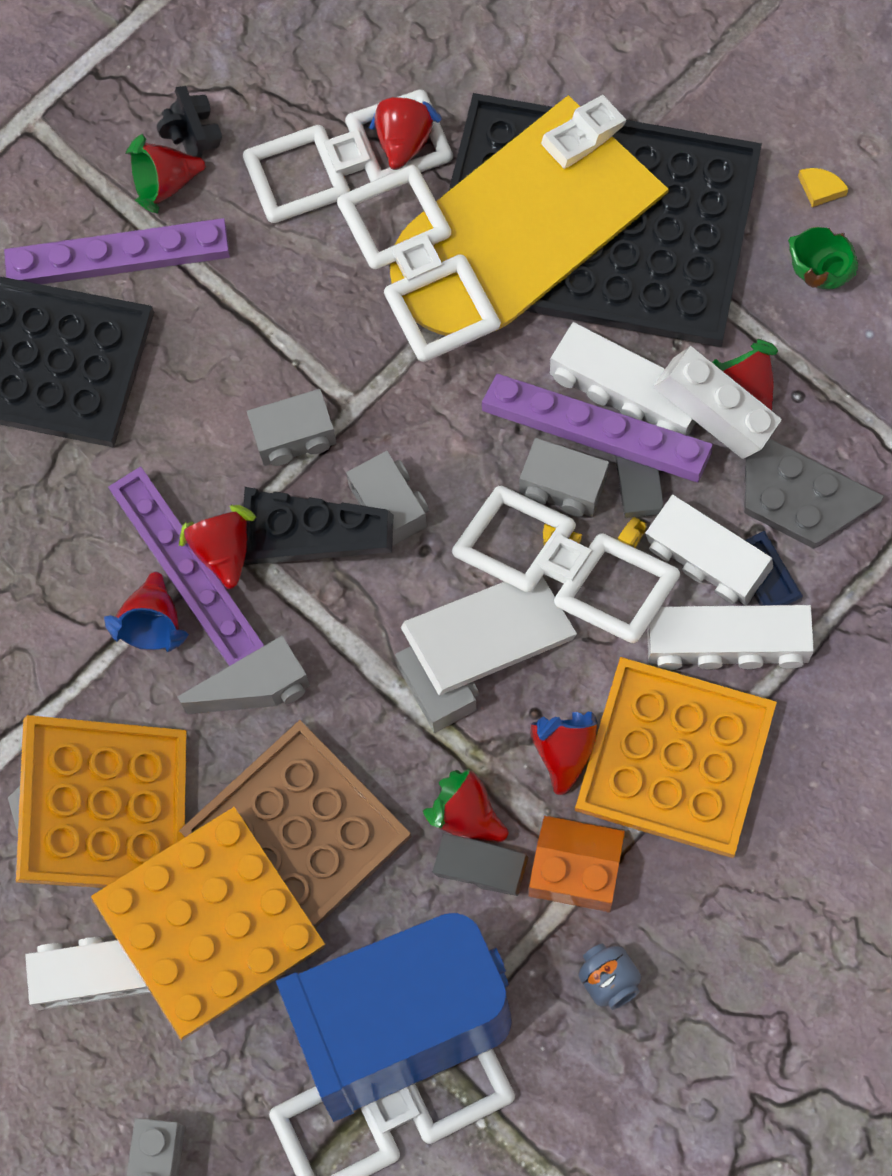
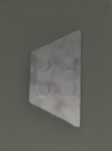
M770 438L762 450L746 457L744 513L813 549L829 540L830 536L835 532L842 531L852 525L855 519L871 509L875 510L878 508L884 498L883 495Z

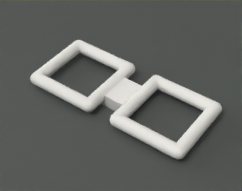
M422 89L399 96L400 98L416 100L422 104L423 101L431 104L426 91ZM378 104L348 114L345 122L349 133L329 139L325 128L322 125H315L248 148L243 152L244 162L267 220L270 223H278L337 202L340 195L350 191L345 179L346 175L365 169L370 182L400 170H393L391 168L381 170L363 128V124L372 121ZM433 122L429 135L436 152L410 160L402 168L415 165L420 172H424L452 161L453 152L440 122ZM315 142L333 188L278 206L260 160Z
M409 165L338 197L337 205L369 266L372 269H379L396 261L404 276V279L388 285L384 289V295L419 361H429L500 328V319L467 258L459 254L441 262L433 245L448 239L451 236V228L417 166ZM409 182L433 229L379 252L355 205ZM457 272L482 320L427 344L402 296Z
M497 486L453 546V556L525 592L532 591L545 574L564 583L554 598V603L558 608L629 643L639 641L680 577L679 570L664 561L603 533L598 534L587 548L568 539L576 527V523L572 518L509 488ZM503 503L556 528L525 574L472 548ZM604 552L660 577L630 624L574 598Z
M493 1048L477 1056L495 1091L494 1093L435 1123L415 1084L361 1107L360 1109L380 1151L331 1176H370L397 1162L400 1152L390 1131L411 1120H414L423 1141L432 1144L511 1104L515 1099V1093ZM316 1086L273 1107L269 1113L271 1122L296 1176L315 1175L289 1118L322 1102Z

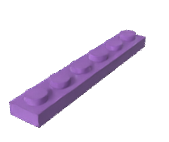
M224 218L4 249L6 278L37 284L230 258Z
M496 374L482 401L483 412L697 483L712 454L713 444L500 374Z
M140 466L108 486L111 494L228 666L263 647L264 644L217 576L197 558L188 543L185 546H179L182 525Z

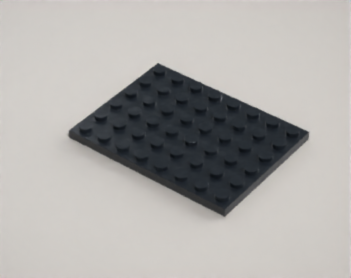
M473 93L449 190L553 107ZM626 120L625 125L613 137L669 189L668 193L526 311L722 347L762 143Z

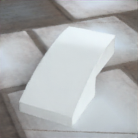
M601 95L575 109L571 120L545 133L541 144L565 169L607 141L625 125L626 119L604 95Z

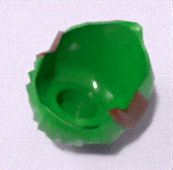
M813 227L797 236L789 238V251L795 274L805 281L808 286L825 290L836 289L845 285L857 274L859 267L854 247L848 240V237H845V233L834 234L830 228Z

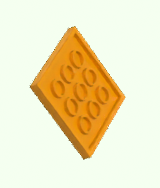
M620 657L576 802L575 811L734 858L777 702Z
M27 715L23 719L16 883L104 888L183 839L184 835L179 830L185 825L186 730Z
M232 807L91 896V900L181 1041L325 947L324 941L235 807Z

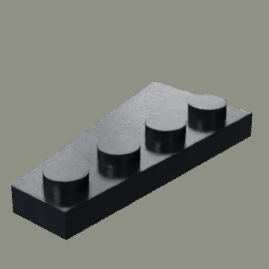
M245 487L243 507L252 511L256 516L254 521H247V551L244 560L246 565L392 553L394 515L387 509L344 502L336 504L325 502L319 498L309 497L305 499L275 491L273 493L262 492L250 487Z

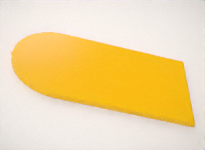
M569 95L436 201L451 228V236L434 244L433 247L441 262L459 254L467 258L500 319L501 325L499 329L514 321L664 197L669 190L613 136L594 151L564 169L544 148L541 142L545 133L571 120L575 109L581 107ZM425 211L406 226L395 245L433 229ZM396 261L390 264L391 284L404 279ZM457 272L402 296L415 322L441 335L447 336L482 320Z

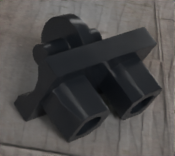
M186 86L176 87L175 94L177 99L170 108L162 111L163 118L156 125L158 134L161 138L172 139L174 144L183 143L187 154L202 158L203 151L219 147L222 139L221 130L216 123L202 125L200 120L208 119L211 112L210 103L206 95H190Z

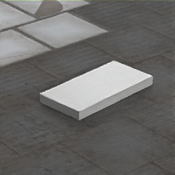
M543 576L536 587L530 592H525L509 583L502 582L406 620L401 626L404 635L439 696L572 641L577 635L564 611L555 605V596Z

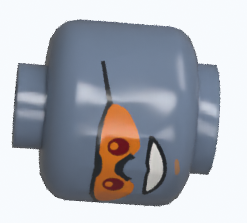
M601 943L583 955L585 963L580 968L578 976L596 1005L600 1007L610 1006L612 1010H615L627 1004L639 994L640 991L637 987L641 981V974L623 947L611 946L606 948L604 943Z

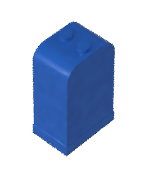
M458 913L443 914L299 974L295 972L276 980L320 1098L333 1122L353 1114L355 1110L500 1045L508 1036L512 1025V1017L505 990L509 983L504 973L506 969L497 948L488 949L477 924L469 917Z

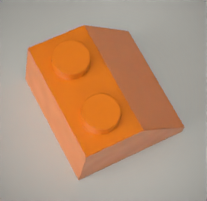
M544 815L531 873L529 897L610 912L625 831Z

